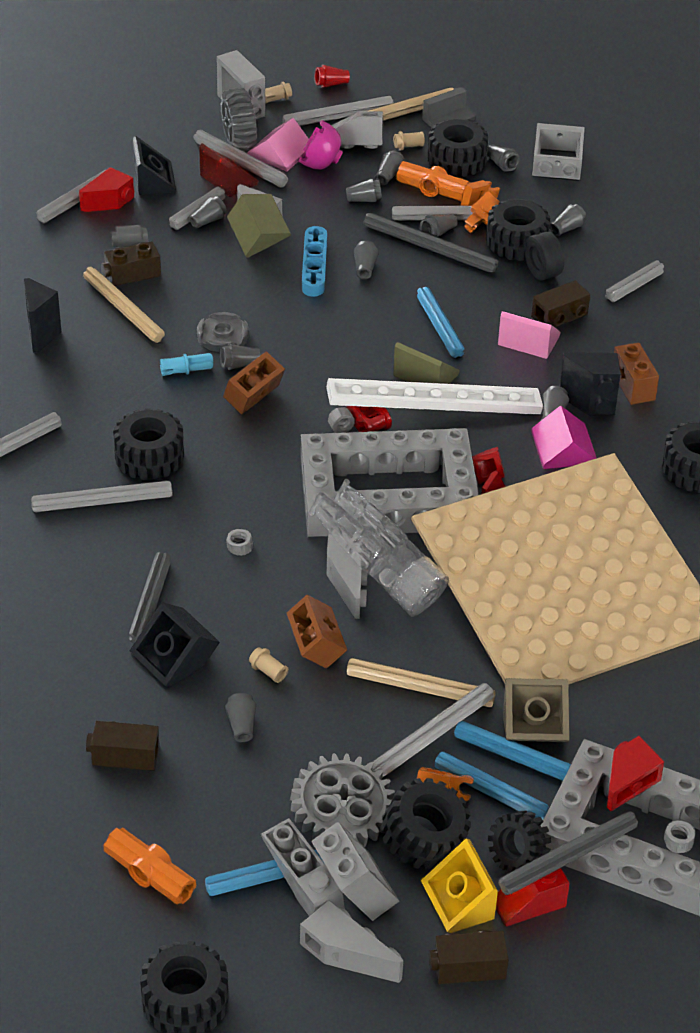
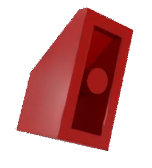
M108 168L79 190L80 210L91 212L120 209L134 198L133 177L114 168Z
M640 736L629 742L624 741L620 743L613 752L607 808L610 811L615 810L662 779L664 761Z
M559 868L512 894L505 895L500 889L497 893L496 910L505 927L564 908L567 904L570 883L563 870Z

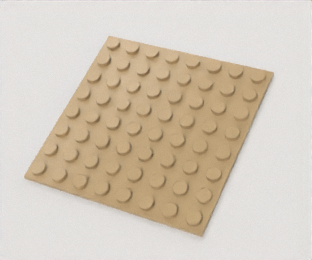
M615 453L423 512L411 518L504 683L506 678L568 679L569 685L700 639V585Z

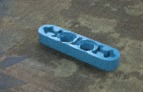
M312 226L306 229L304 238L302 292L312 297L323 294L325 290L327 230L320 226ZM311 252H319L320 254H311ZM315 267V268H319V269H318V270H311V269H309V268Z

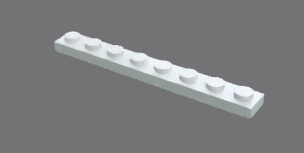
M328 378L326 386L330 405L520 414H541L543 409L538 388Z

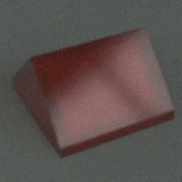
M201 143L199 147L200 175L215 187L224 189L225 194L229 197L237 194V186L239 184L249 188L257 185L258 179L228 157Z

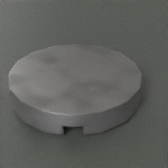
M218 312L209 315V318L205 321L203 318L199 322L197 337L199 343L204 348L220 352L221 347L227 346L229 343L244 346L249 338V327L246 321L243 322L240 320V316L234 313Z

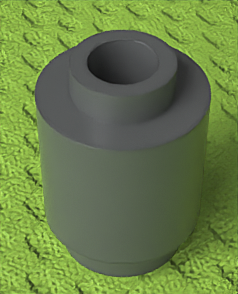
M140 225L116 226V232H111L113 247L123 248L148 242L147 227H140Z

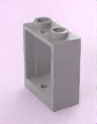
M237 50L217 56L218 97L221 99L223 92L229 89L244 88L251 98L255 120L265 117V76Z
M537 123L532 176L580 180L585 127ZM541 149L576 152V157L542 155L540 152Z
M339 821L311 841L341 892L372 921L399 902V899L371 854Z

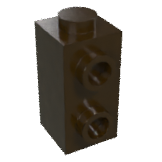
M153 241L105 251L104 262L101 263L103 276L105 278L108 277L114 286L161 276L160 254Z
M575 280L533 296L531 317L535 321L557 327L588 315L590 293Z
M115 721L95 722L93 733H88L86 739V752H91L92 765L155 771L160 747L159 726L118 723Z
M483 930L478 933H447L435 936L434 950H429V966L431 971H436L438 984L501 980L507 977L509 959L504 931Z

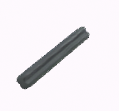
M158 552L154 557L129 632V639L132 643L136 642L154 615L171 563V556L168 553Z

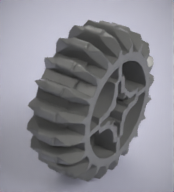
M244 88L229 89L223 92L220 103L224 136H226L228 144L243 152H248L257 143V128L253 104L251 103L249 93Z

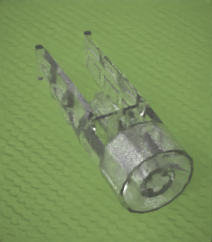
M348 479L344 480L334 501L323 492H319L309 511V515L313 516L315 514L323 526L368 575H371L409 616L419 615L440 597L449 583V577L429 557L425 556L396 524L363 495L349 486L350 481Z

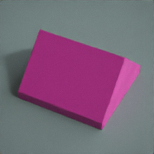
M559 406L532 428L531 433L543 469L571 467L597 459L585 423L562 406Z

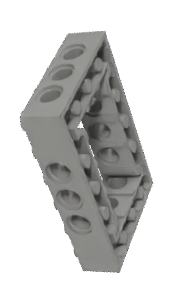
M467 428L301 434V469L308 537L328 536V534L417 533L418 531L411 520L412 516L478 496ZM442 465V484L446 485V487L335 491L333 475L347 476V474L367 473L374 475L375 473L394 472L402 474V472L420 471L433 473Z
M586 739L583 740L543 820L544 822L541 824V827L547 826L549 832L544 834L546 838L551 837V843L546 844V847L550 848L551 851L600 826L585 820L589 809L593 810L595 806L596 794L600 786L603 787V793L608 798L614 749ZM663 767L661 781L626 802L641 808L644 813L649 811L672 821L683 820L691 824L693 828L700 830L699 779ZM623 834L565 865L566 867L700 916V862Z

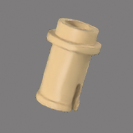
M281 82V85L265 88V103L283 98L288 100L292 96V89L289 83Z
M399 131L398 134H394V147L400 150H404L407 147H423L425 144L423 132L403 134L402 131Z
M256 648L249 657L252 668L261 670L273 679L274 682H281L288 673V667L272 657L270 651L266 648Z

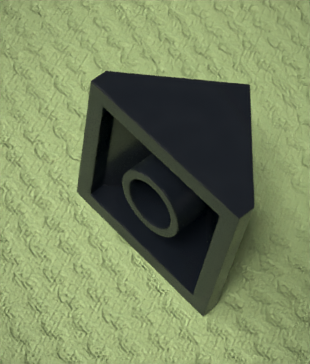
M135 136L133 138V155L139 195L174 192L176 185L171 161Z
M25 278L24 288L27 317L34 353L39 352L62 333L58 291L30 278Z

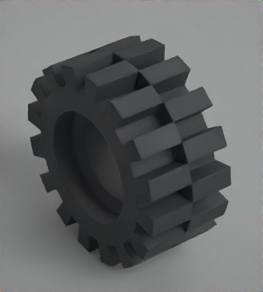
M519 811L505 814L495 820L496 824L491 825L490 831L494 834L488 835V841H492L493 846L488 848L489 852L496 853L492 859L495 863L501 862L499 868L502 870L508 869L507 872L511 873L551 851L550 848L546 847V844L551 843V837L546 838L544 834L549 832L547 826H540L544 821L541 817L535 818V813ZM516 830L524 838L525 849L523 854L515 846L514 835Z

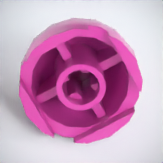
M323 120L320 121L322 128H315L303 149L306 152L305 158L300 156L298 161L311 169L321 170L327 168L332 162L337 164L343 151L339 150L342 142L340 134L332 125Z

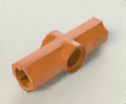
M403 161L397 172V180L399 182L419 188L428 197H434L439 194L462 201L465 186L470 183L467 180L448 175L446 170L440 166H433L431 169Z
M115 828L104 843V852L125 866L132 879L138 885L144 888L151 885L176 904H184L196 888V880L174 865L168 853L157 844L148 846L124 828Z

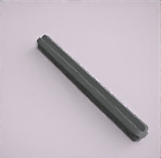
M367 213L365 216L364 225L488 272H495L499 263L497 259L373 213Z

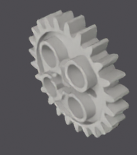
M333 753L332 759L329 762L323 756H320L318 765L310 761L308 769H301L299 778L294 779L293 789L291 790V811L296 812L295 823L303 822V833L310 830L313 831L311 840L339 821L363 847L366 846L368 837L377 841L383 823L382 817L395 794L394 790L389 789L390 779L382 780L383 770L373 772V762L363 766L361 765L362 757L359 756L355 762H352L347 753L343 760H339L337 755Z

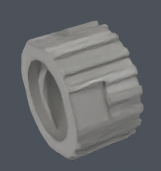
M336 408L329 414L328 423L335 433H346L355 424V419L348 408Z
M235 529L228 533L226 542L230 553L242 556L252 551L253 541L249 531ZM245 541L244 543L236 544V542Z
M683 820L669 823L664 835L666 847L675 853H685L691 850L695 839L693 826ZM680 834L686 837L687 839H679L674 837L673 835Z

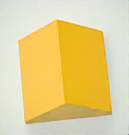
M466 838L421 880L446 931L449 933L495 919L498 890L472 842Z

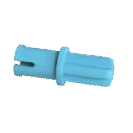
M211 353L192 356L183 354L182 357L160 359V369L162 376L185 372L186 375H189L190 371L213 368L214 361Z

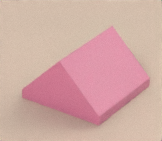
M291 118L272 130L256 146L250 149L247 154L287 172L299 161L300 156H305L306 152L303 149L309 138L296 120Z
M502 311L498 345L547 359L561 332L552 325Z

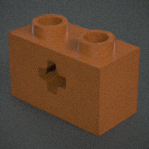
M638 342L614 347V353H618L621 373L619 385L630 405L656 400L659 375L641 344Z
M266 351L229 379L223 397L242 415L279 386L285 368Z
M306 595L287 612L302 657L327 669L347 651L332 607Z

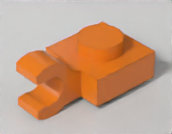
M481 180L468 183L465 186L460 206H473L487 191L498 198L500 188H491V181Z
M487 191L471 206L470 211L473 214L465 220L464 228L472 233L482 222L487 225L489 211L492 210L494 205H498L500 201Z
M426 767L418 770L417 779L420 778L422 782L426 778L433 779L436 784L442 781L446 783V788H454L457 791L456 796L458 798L463 797L465 801L470 800L471 795L462 793L460 784L464 782L473 784V777L468 775L457 776L453 775V773Z

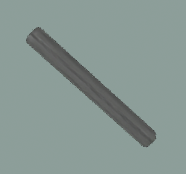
M632 811L625 812L501 877L498 883L502 892L505 895L512 894L635 829L638 826L635 814Z

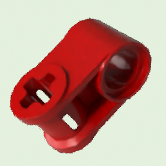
M346 406L354 417V426L359 432H377L381 429L388 430L392 427L391 416L385 407Z

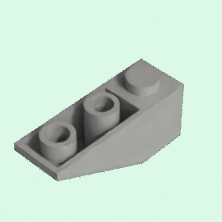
M359 111L332 125L341 136V148H353L354 145H364V148L372 149L377 148L378 145L383 143V111Z
M328 534L327 576L354 618L360 619V607H366L367 589H361V586H367L368 568H362V565H368L369 547H363V535Z
M290 818L261 833V837L295 897L309 916L328 900L338 908H344L343 892L339 889L326 865Z
M328 900L300 924V944L322 963L397 983L402 980L403 959L394 948L387 947L380 942L369 928H363L354 921L344 908H338Z

